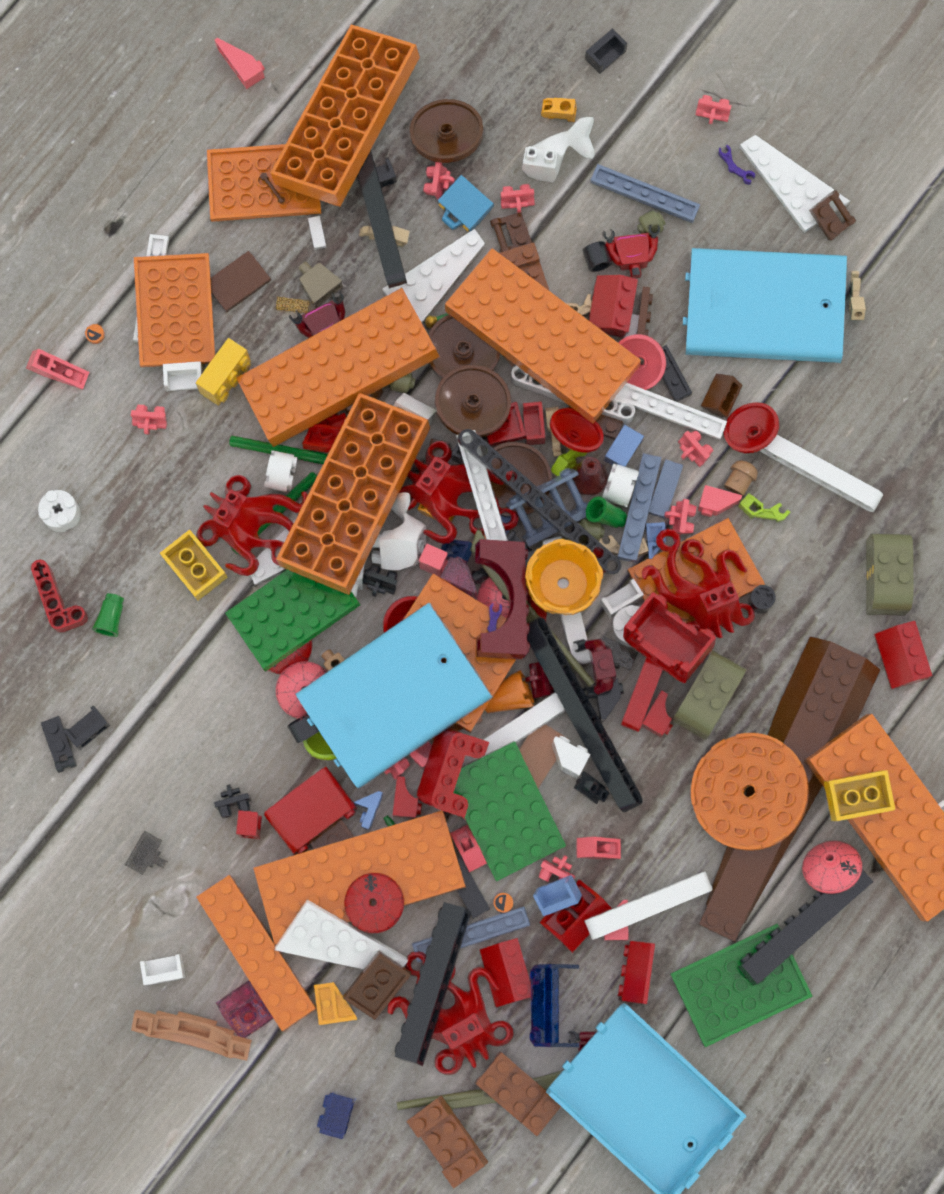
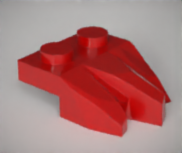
M335 413L308 428L309 430L302 443L303 449L329 453L346 420L345 413L340 415Z

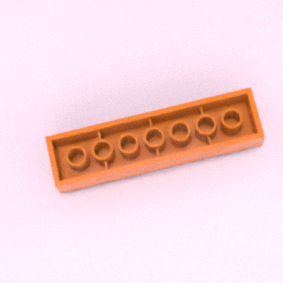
M228 875L196 897L281 1031L287 1030L317 1009L281 951L275 950L276 945L231 875Z

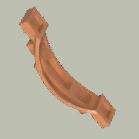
M136 1010L131 1031L143 1033L148 1037L179 1042L228 1058H237L245 1061L248 1060L252 1043L250 1039L235 1036L234 1030L217 1026V1021L180 1011L177 1015L158 1010L155 1015Z

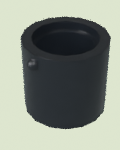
M604 241L594 242L583 248L582 251L590 272H599L612 265V260Z
M759 585L751 592L748 604L753 608L754 612L758 614L766 613L774 605L776 600L775 592L767 585Z

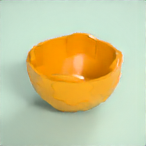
M556 539L537 549L529 559L525 575L526 586L529 589L532 600L545 612L575 615L590 607L598 597L603 579V570L595 554L586 546L570 540ZM566 579L569 585L567 588L562 589L558 586V581Z

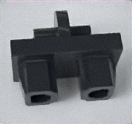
M374 564L368 570L365 569L363 584L367 585V589L373 590L372 596L376 597L378 592L384 595L386 592L395 594L398 575L396 572L388 571L387 575L383 576L380 574L381 568Z
M584 771L574 786L575 790L595 804L598 801L605 802L609 795L604 785Z
M231 784L226 785L227 791L220 792L222 798L228 796L229 798L214 802L215 808L219 810L221 817L227 818L233 816L230 806L236 804L239 811H250L249 801H251V796L249 793L234 796L241 793L240 788L232 789Z

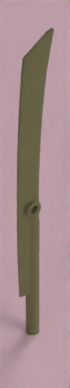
M479 529L475 533L470 550L474 556L475 544L479 539H485ZM480 564L509 601V594L501 577L491 568ZM526 600V604L529 605L526 622L529 623L540 616ZM552 632L568 663L590 687L595 681Z
M563 1070L533 1078V1080L547 1091L548 1087ZM482 1089L442 1095L451 1109L496 1103ZM441 1095L397 1102V1109L427 1106Z

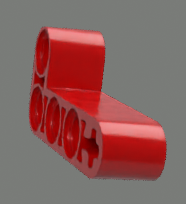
M44 560L34 561L31 565V571L51 627L57 632L62 633L84 625L88 620L87 612L77 605L65 609L51 567ZM42 566L44 567L42 571L46 577H43L42 574L39 572L40 567ZM48 583H51V589L49 591H44V586ZM52 601H57L58 604L56 608L50 609V603ZM82 612V617L74 620V614ZM63 618V624L57 627L56 621Z
M647 657L621 726L636 732L640 731L663 670Z

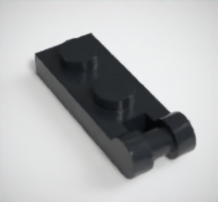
M60 716L41 722L57 772H63L68 767H76L77 763L68 737L63 731L64 726ZM67 755L68 760L61 762L60 757Z

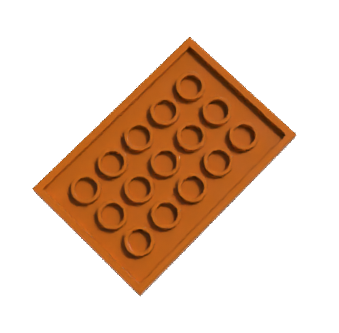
M286 144L207 150L211 222L322 214L321 200L274 184L270 172ZM261 173L267 174L268 180L277 190L279 195L285 198V202L283 204H280L278 202V198L270 189L268 184L265 181L261 180Z
M209 253L134 257L140 368L187 362L209 364L215 357Z
M729 518L680 542L676 554V566L684 579L694 584H699L704 577L701 567L687 561L681 554L682 544L687 540L695 539L700 541L704 548V555L701 559L708 562L714 571L718 570L716 557L721 551L733 550L740 556L747 569L746 573L741 572L732 560H726L731 582L739 598L751 593L755 587L765 585ZM696 547L688 549L692 555L698 556L699 551ZM662 551L654 555L652 559H647L627 570L631 579L635 580L643 592L644 602L652 592L657 595L659 594L651 576H648L646 580L642 578V570L647 565H653L660 571L666 586L672 593L677 591L668 572L667 557L669 552ZM666 602L668 604V611L678 614L683 622L695 621V618L690 614Z

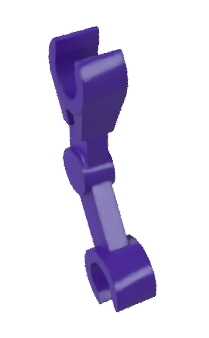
M729 145L725 147L727 153H723L719 147L718 155L727 164L728 171L740 176L745 184L750 185L752 181L747 179L746 176L755 178V173L753 171H744L737 167L732 160Z
M493 603L489 606L490 621L487 627L488 632L496 630L497 619L502 612L501 604L499 605L498 612L492 610Z

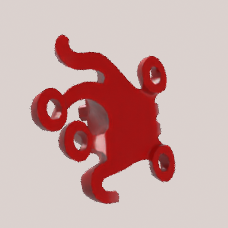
M436 441L427 448L425 454L426 464L415 459L414 465L419 469V473L409 471L407 477L412 483L403 486L399 493L404 492L411 495L412 499L407 511L414 508L418 502L447 531V534L443 536L431 530H424L423 533L438 543L447 544L452 542L457 535V528L450 521V517L464 516L469 518L470 531L475 535L478 528L473 523L475 519L480 518L478 510L464 509L458 506L457 499L462 493L473 492L465 464H448L447 462L452 456L451 448L443 441ZM435 448H442L444 454L441 457H436L433 455V450ZM487 469L492 482L499 485L504 484ZM508 471L506 474V479L509 481L512 477V471ZM495 496L500 516L505 512L511 515L510 522H502L505 531L513 529L518 523L519 516L517 511L514 509L510 510L508 507L500 508L498 499ZM479 528V530H481V532H482V534H483V536H484V535H485L484 529H483V528Z
M235 475L226 483V498L210 492V496L218 503L219 508H213L209 505L203 506L205 511L213 518L200 525L196 538L204 547L212 546L218 541L219 537L226 541L249 563V566L246 568L231 563L225 564L226 568L242 576L252 575L258 569L259 561L251 552V549L255 547L271 549V559L273 563L279 565L275 552L277 549L282 548L284 542L261 539L257 534L258 529L263 524L276 523L284 526L290 532L294 523L287 516L274 511L273 505H281L292 512L299 513L308 496L307 492H302L301 503H297L282 494L246 497L251 490L250 481L243 475ZM235 482H241L243 487L239 491L232 490V485ZM207 529L212 530L213 533L212 538L208 540L202 537L203 532Z
M664 529L659 532L656 537V543L661 550L669 552L667 557L668 572L677 591L672 593L668 589L660 571L653 565H647L643 568L642 578L646 580L648 576H651L658 593L663 595L668 603L695 618V621L686 622V624H692L697 629V632L700 628H708L717 638H722L720 626L729 633H734L732 622L739 626H746L753 622L755 612L749 604L739 603L738 594L731 582V576L726 565V560L730 559L741 572H747L740 556L735 551L727 549L717 554L716 563L718 570L714 571L708 562L701 559L704 555V548L700 541L695 539L685 541L681 546L682 556L687 561L700 566L704 575L703 580L699 584H694L684 579L676 566V554L680 545V535L673 529ZM666 536L672 537L674 540L672 546H667L664 543L663 539ZM690 547L698 549L699 554L697 557L688 551ZM741 609H745L748 612L747 618L743 617Z
M421 951L411 952L407 956L408 962L405 965V968L411 972V975L417 976L416 984L420 978V971L413 970L411 964L416 958L421 959L423 964L425 963L426 954ZM454 966L447 990L453 994L455 1003L449 1009L441 1008L432 1039L440 1041L450 1048L441 1050L435 1056V1067L441 1074L453 1075L461 1069L464 1057L475 1068V1051H478L485 1060H488V1044L496 1047L504 1046L513 1038L514 1033L510 1023L496 1021L491 1024L487 1016L484 1000L477 982L480 976L484 977L494 990L498 991L500 986L486 968L476 967L468 973L467 979L470 990L465 992L451 982L456 971ZM402 996L394 997L388 1004V1013L392 1015L395 1009L400 1007L407 1019L409 1000ZM502 1027L506 1030V1037L500 1040L495 1037L494 1032L496 1028ZM445 1057L453 1059L454 1066L451 1069L443 1067L442 1061Z

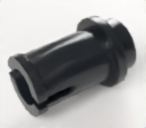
M482 567L477 571L473 570L471 577L476 585L478 583L481 584L489 575Z

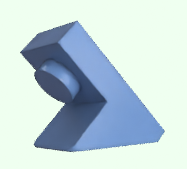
M375 792L354 802L355 805L368 809L367 812L363 811L360 818L363 829L370 831L384 795L383 792Z

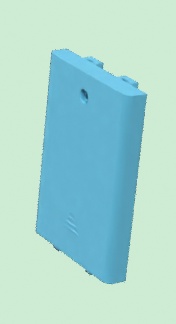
M692 248L691 272L686 273L685 281H690L688 318L683 317V325H687L685 355L841 363L843 356L847 256ZM824 303L828 304L827 308L823 307Z
M427 603L296 693L298 700L310 716L307 719L310 726L316 725L337 757L334 760L337 767L342 765L357 788H361L493 698L480 675L463 653L431 603ZM446 658V663H442L441 659Z
M623 1003L604 1024L600 1022L595 1027L598 1031L571 1062L566 1060L562 1065L564 1070L548 1087L546 1093L656 1194H681L685 1188L689 1189L700 1176L698 1174L699 1171L717 1150H722L734 1137L731 1134L746 1118V1115L628 1005ZM689 1142L693 1143L691 1147H688Z

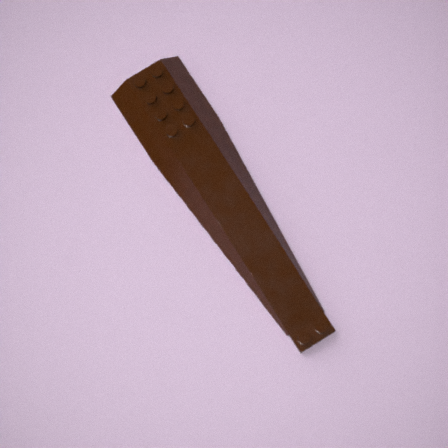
M809 637L777 706L768 732V736L776 738L788 746L799 758L805 769L809 784V798L806 811L796 829L787 838L774 846L754 851L726 847L712 885L713 890L710 891L706 902V909L698 925L733 942L736 941L742 925L747 921L823 786L804 760L857 722L881 670L867 658L831 641ZM749 786L745 796H752L755 793L754 787Z

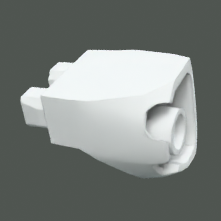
M593 117L580 118L568 131L550 136L532 147H526L522 164L524 173L533 179L553 183L559 173L568 146H571L580 155L593 159L595 153L589 138L594 123Z
M399 493L391 508L402 519L403 524L393 530L383 531L382 535H378L373 547L380 548V551H373L372 563L381 564L382 569L401 570L415 566L419 563L424 545H426V535L423 533L426 530V525L406 513L410 505L409 493Z

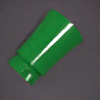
M594 497L586 507V517L591 522L601 523L612 528H622L626 524V512L609 503L603 497Z
M109 593L105 595V600L102 602L100 612L92 627L94 632L105 636L118 637L119 623L123 610V597Z

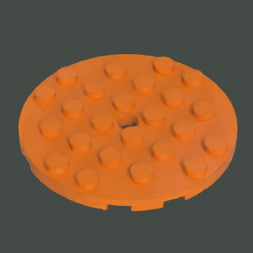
M760 733L736 734V736L716 743L704 758H701L691 783V803L696 818L703 829L721 844L744 851L769 848L787 838L802 820L809 798L808 778L796 754L778 739ZM749 786L754 787L755 793L749 797L745 796V789Z

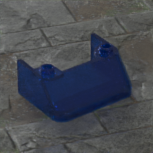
M538 964L534 965L531 969V1032L529 1038L533 1046L579 1047V1043H559V970L579 969V965Z

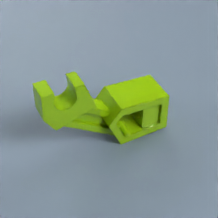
M570 450L565 454L559 455L551 468V472L559 476L561 471L567 468L573 469L576 465L575 459L586 456L587 453Z
M750 493L747 494L738 506L751 519L756 517L781 522L790 514L788 509L783 514L779 512V508L782 506L781 503L770 509L763 508V503ZM754 504L759 510L754 512L749 508Z

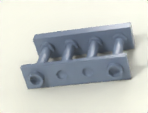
M567 468L561 471L559 476L538 486V488L543 493L549 490L554 502L577 522L586 517V507L589 502H583L574 483L573 477L579 475L578 472ZM566 482L576 503V508L570 512L566 510L556 489V486ZM517 495L511 497L509 502L505 503L510 510L516 509L526 530V535L522 536V539L528 547L558 532L542 517V526L537 529L533 528L522 506L525 502ZM537 497L535 499V505L539 508H541L543 504L540 497ZM565 523L564 528L570 526L571 523Z

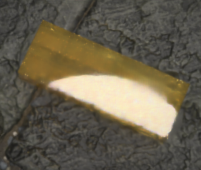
M277 296L276 310L296 312L297 310L299 313L309 312L310 300Z

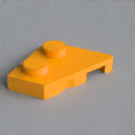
M334 982L314 985L319 1025L357 1020V1016L347 1001L343 999V995Z

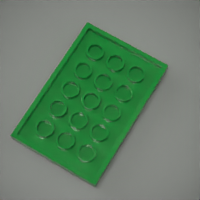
M286 570L225 612V614L266 672L361 604L352 592L348 595L295 572Z
M515 741L462 766L453 793L465 797L468 801L465 820L496 882L566 846Z
M778 923L670 974L704 1048L813 997L793 954L759 984L754 986L738 968L742 964L740 960L746 954L752 955L756 951L754 947L762 940L768 941L771 938L769 934L777 927L780 929Z

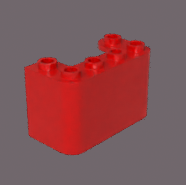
M652 592L624 626L623 638L630 646L675 679L686 683L714 648L715 634L708 628H700L697 632V629L692 624H686L678 614L668 611L667 599L663 595H657Z
M449 728L434 738L417 790L418 799L436 809L465 818L468 801L465 797L453 792L465 755L473 758L483 757L489 742Z

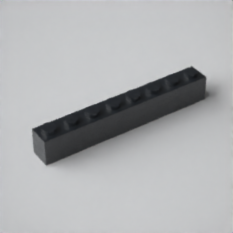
M862 869L860 878L848 890L836 894H827L819 891L812 896L814 900L810 904L808 902L804 903L798 908L800 912L795 917L792 914L784 921V927L781 929L777 927L769 934L771 938L768 941L762 940L754 947L756 951L752 955L748 953L740 960L742 964L738 966L739 970L753 986L759 984L873 883L872 879Z
M444 902L443 906L439 909V919L437 925L432 930L433 938L431 944L426 949L425 963L420 968V978L413 990L414 997L407 1009L408 1016L406 1022L401 1027L402 1035L400 1041L395 1046L394 1057L419 1066L424 1065L471 916V911L465 907Z

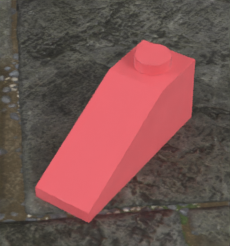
M219 38L215 39L217 49L246 89L265 78L263 73L265 68L259 60L256 61L252 55Z
M39 348L32 351L26 369L79 389L84 388L90 373Z

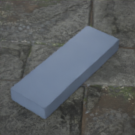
M665 459L651 501L649 514L666 519L664 514L669 510L683 465Z

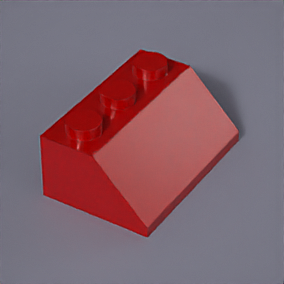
M597 275L588 320L606 334L623 338L629 332L638 279L624 275Z
M915 621L896 625L874 634L891 689L928 680L933 676Z
M580 879L576 882L582 894L578 904L546 915L539 922L572 953L589 935L585 920L612 909L599 894Z
M518 938L479 950L484 968L491 972L500 986L498 991L490 986L495 1007L534 997Z
M629 941L628 945L624 946L623 956L627 958L626 965L622 964L620 976L624 977L623 985L619 984L618 996L621 997V1001L647 1004L655 943Z

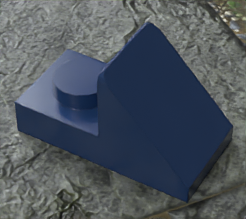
M453 540L450 543L443 544L441 550L447 552V560L466 566L472 554L470 551L472 543L469 541Z

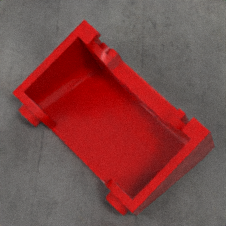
M324 767L265 811L264 816L291 852L297 855L306 852L309 849L307 847L309 841L340 818H346V820L351 818L356 813L357 807L330 770Z

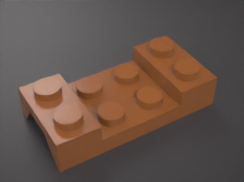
M534 242L500 252L502 256L549 290Z
M500 1051L486 1071L474 1082L536 1136L540 1134L561 1107L546 1093L544 1088Z
M442 1095L406 1121L418 1138L421 1136L444 1169L442 1173L453 1189L488 1163L486 1157Z

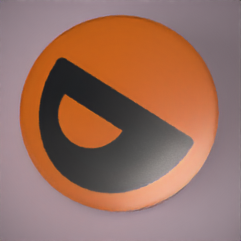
M92 324L87 327L85 336L90 343L98 344L103 341L105 332L100 325Z
M500 893L494 899V907L500 913L509 912L513 907V899L507 893Z

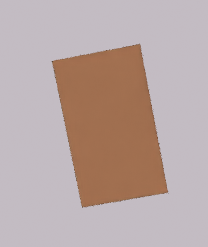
M546 724L530 734L519 749L538 788L556 761L552 742L555 736L558 738L563 736Z

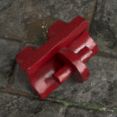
M540 663L529 664L530 676L525 677V682L531 683L533 698H540L554 693L555 690L551 683H549V679Z

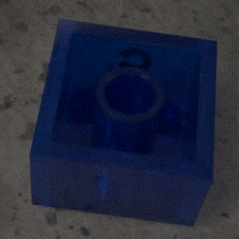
M333 1091L329 1095H325L322 1105L325 1108L324 1115L319 1116L317 1127L320 1128L319 1133L344 1139L356 1098Z

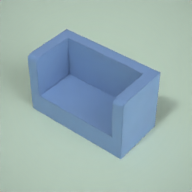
M624 425L605 455L604 461L612 466L613 464H619L626 467L637 447L642 443L644 436Z
M572 875L538 887L533 895L543 916L578 904L582 896Z

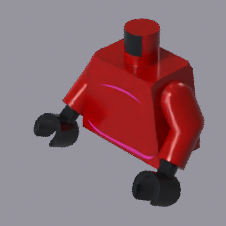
M652 224L649 225L650 236L649 233L615 237V232L610 229L611 235L606 237V232H602V236L607 240L605 244L611 260L615 265L620 266L622 271L630 270L631 278H640L642 276L641 269L646 268L648 262L653 260L658 248L657 234L660 232L659 224L657 231H652Z

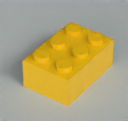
M228 338L196 381L200 394L218 406L221 402L224 403L229 396L228 392L239 383L236 378L242 375L243 372L246 373L251 366L248 351Z
M190 529L160 552L162 558L197 601L228 578L223 569Z
M888 770L824 781L831 821H841L895 810Z

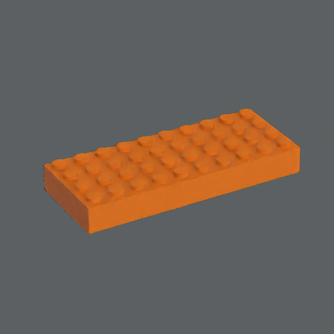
M351 24L270 172L274 184L341 207L420 58L416 44Z
M491 248L445 303V312L592 424L640 367L641 360L493 248Z
M400 288L240 375L236 379L268 441L275 447L354 404L359 393L369 396L440 356L403 288Z
M359 393L276 558L280 567L349 595L430 430L428 419Z
M866 714L804 761L824 788V781L888 770L895 810L847 820L921 921L928 922L944 910V812L874 715Z
M442 810L253 868L275 945H277L306 900L313 902L345 922L351 923L345 912V895L351 883L364 874L381 873L392 878L402 890L404 906L466 888L445 814ZM371 899L369 903L371 906H375L377 901L376 899Z

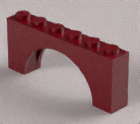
M479 539L475 544V563L491 568L501 577L507 588L510 602L508 616L502 627L492 632L481 633L476 638V657L522 660L529 653L530 644L527 642L529 623L526 622V616L529 613L526 597L528 596L529 589L526 586L525 578L527 569L525 567V560L528 557V550L525 549V542Z

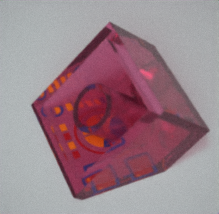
M450 557L440 578L477 599V589L470 569L465 564L466 561L460 557Z
M249 980L216 1002L222 1016L239 1037H248L274 1019Z

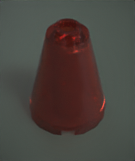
M584 458L573 467L579 474L573 477V480L580 494L596 495L606 486L608 473L605 466L597 458Z

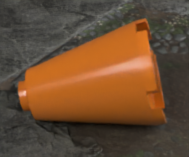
M522 670L516 671L503 680L485 709L487 713L531 708L534 706V698L529 684L523 681L525 675Z

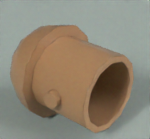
M739 460L730 467L732 472L724 487L732 493L742 495L743 497L751 482H756L758 473L751 463Z

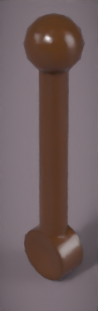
M261 173V180L265 181L268 184L270 189L278 198V202L280 204H283L285 202V198L279 195L277 190L268 180L267 174Z

